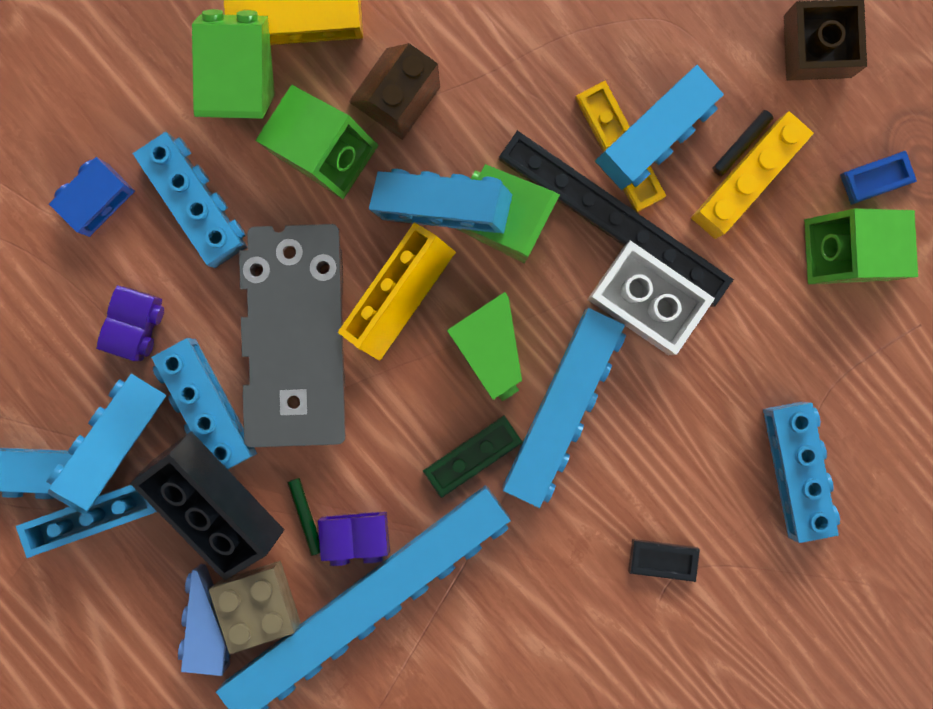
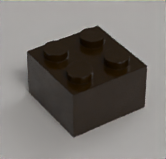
M864 0L796 1L783 16L786 81L852 78L867 67Z

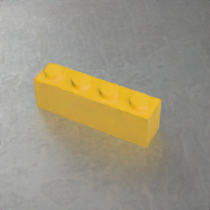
M224 0L225 15H237L236 13L239 11L252 10L256 11L258 16H268L270 45L363 39L361 0Z
M790 111L785 113L754 145L693 214L691 219L714 239L726 234L814 132Z
M414 222L337 333L358 349L380 361L456 252L438 236Z

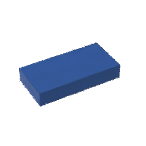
M906 151L840 174L851 205L917 182Z

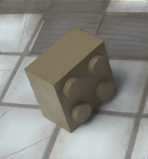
M281 560L232 576L227 580H220L208 589L229 655L293 634L301 624Z

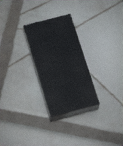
M632 539L628 571L630 574L696 582L700 549L693 546Z

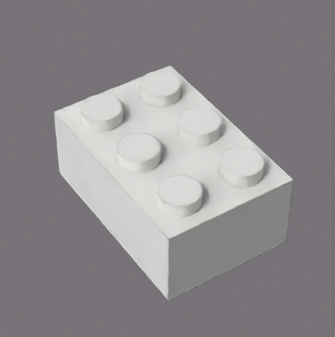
M630 241L622 248L587 300L620 323L625 324L626 327L665 354L677 355L715 298Z

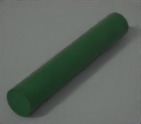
M300 478L288 481L287 484L310 554L313 556L320 553L319 535Z

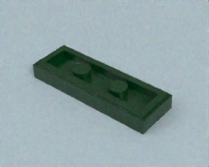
M503 415L429 465L423 472L440 498H442L523 442L505 415Z

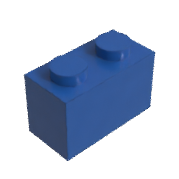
M95 157L93 160L85 162L79 168L78 175L70 183L62 185L55 192V198L49 205L77 233L90 237L135 190L108 163Z

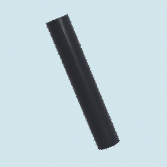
M763 110L712 167L713 171L719 176H723L774 119L773 115L767 110Z

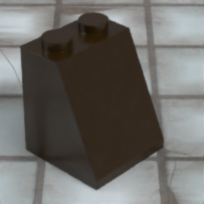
M410 43L386 48L349 102L403 140L440 88L438 63Z

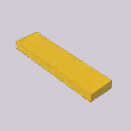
M606 80L576 95L575 99L604 152L630 126ZM651 166L647 168L651 174L637 187L631 183L623 189L635 212H639L666 197Z

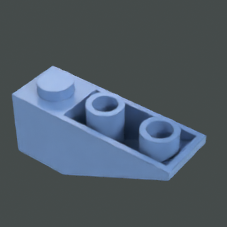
M206 564L197 566L186 578L185 592L189 594V601L182 614L181 624L186 629L185 639H182L179 645L178 660H182L181 672L222 676L230 665L231 654L229 655L208 590L214 584Z

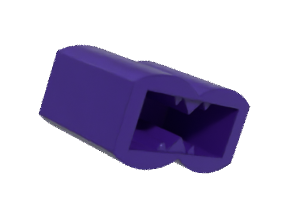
M117 285L108 306L107 317L101 328L96 349L132 361H143L144 357L150 355L154 346V338H151L152 330L155 325L160 324L164 315V307L161 306L162 298Z
M387 512L325 516L318 520L321 561H330V566L347 565L350 563V559L363 558V563H377L383 561V556H388L390 552Z

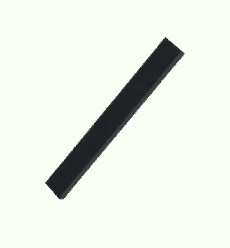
M518 130L500 154L498 160L530 182L560 194L559 202L623 246L632 241L715 298L710 305L711 307L717 305L733 282V278Z

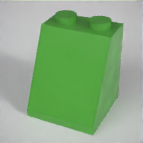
M210 9L202 11V14L192 23L194 117L263 119L275 96L268 16H258V13L252 10L239 11L236 13L237 15H223L222 10Z
M294 85L290 86L255 140L271 154L341 199L345 198L379 146L349 115Z
M485 164L481 172L475 170L471 180L494 177L501 180L503 185L512 193L504 234L466 229L457 230L525 264L560 194Z
M854 208L804 219L808 284L892 281L918 277L915 210Z
M504 292L447 330L493 400L499 397L502 401L518 392L519 389L516 384L522 381L509 297Z

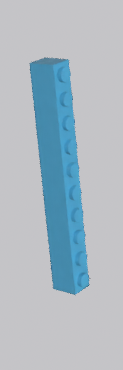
M484 485L302 622L295 633L282 637L226 679L216 691L217 695L228 709H269L267 705L276 697L279 701L286 698L295 690L294 684L303 677L306 681L311 679L323 668L320 664L329 657L332 660H336L349 649L347 644L354 638L358 637L359 640L367 637L376 628L374 623L382 617L389 620L402 609L400 604L411 597L415 600L429 589L427 583L435 577L441 580L448 576L456 568L453 564L463 556L468 560L482 549L480 544L488 537L494 540L506 532L509 528L506 524L511 521L510 516L487 485Z

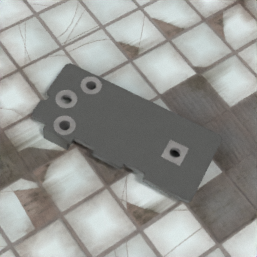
M334 224L285 226V229L278 233L274 231L272 226L251 227L247 233L248 250H239L240 289L247 290L248 317H241L242 357H249L250 385H243L244 443L248 447L341 444L345 441L346 434L343 336L337 333L343 325L342 250L340 249L339 229ZM290 246L294 247L296 250L295 256L287 259L284 256V250ZM324 264H329V271L326 274H321L320 268ZM262 266V274L260 276H256L255 270L258 267ZM291 396H297L300 399V405L296 409H292L288 405V399Z

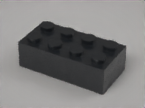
M192 431L154 458L130 482L136 491L224 580L267 556L285 530Z

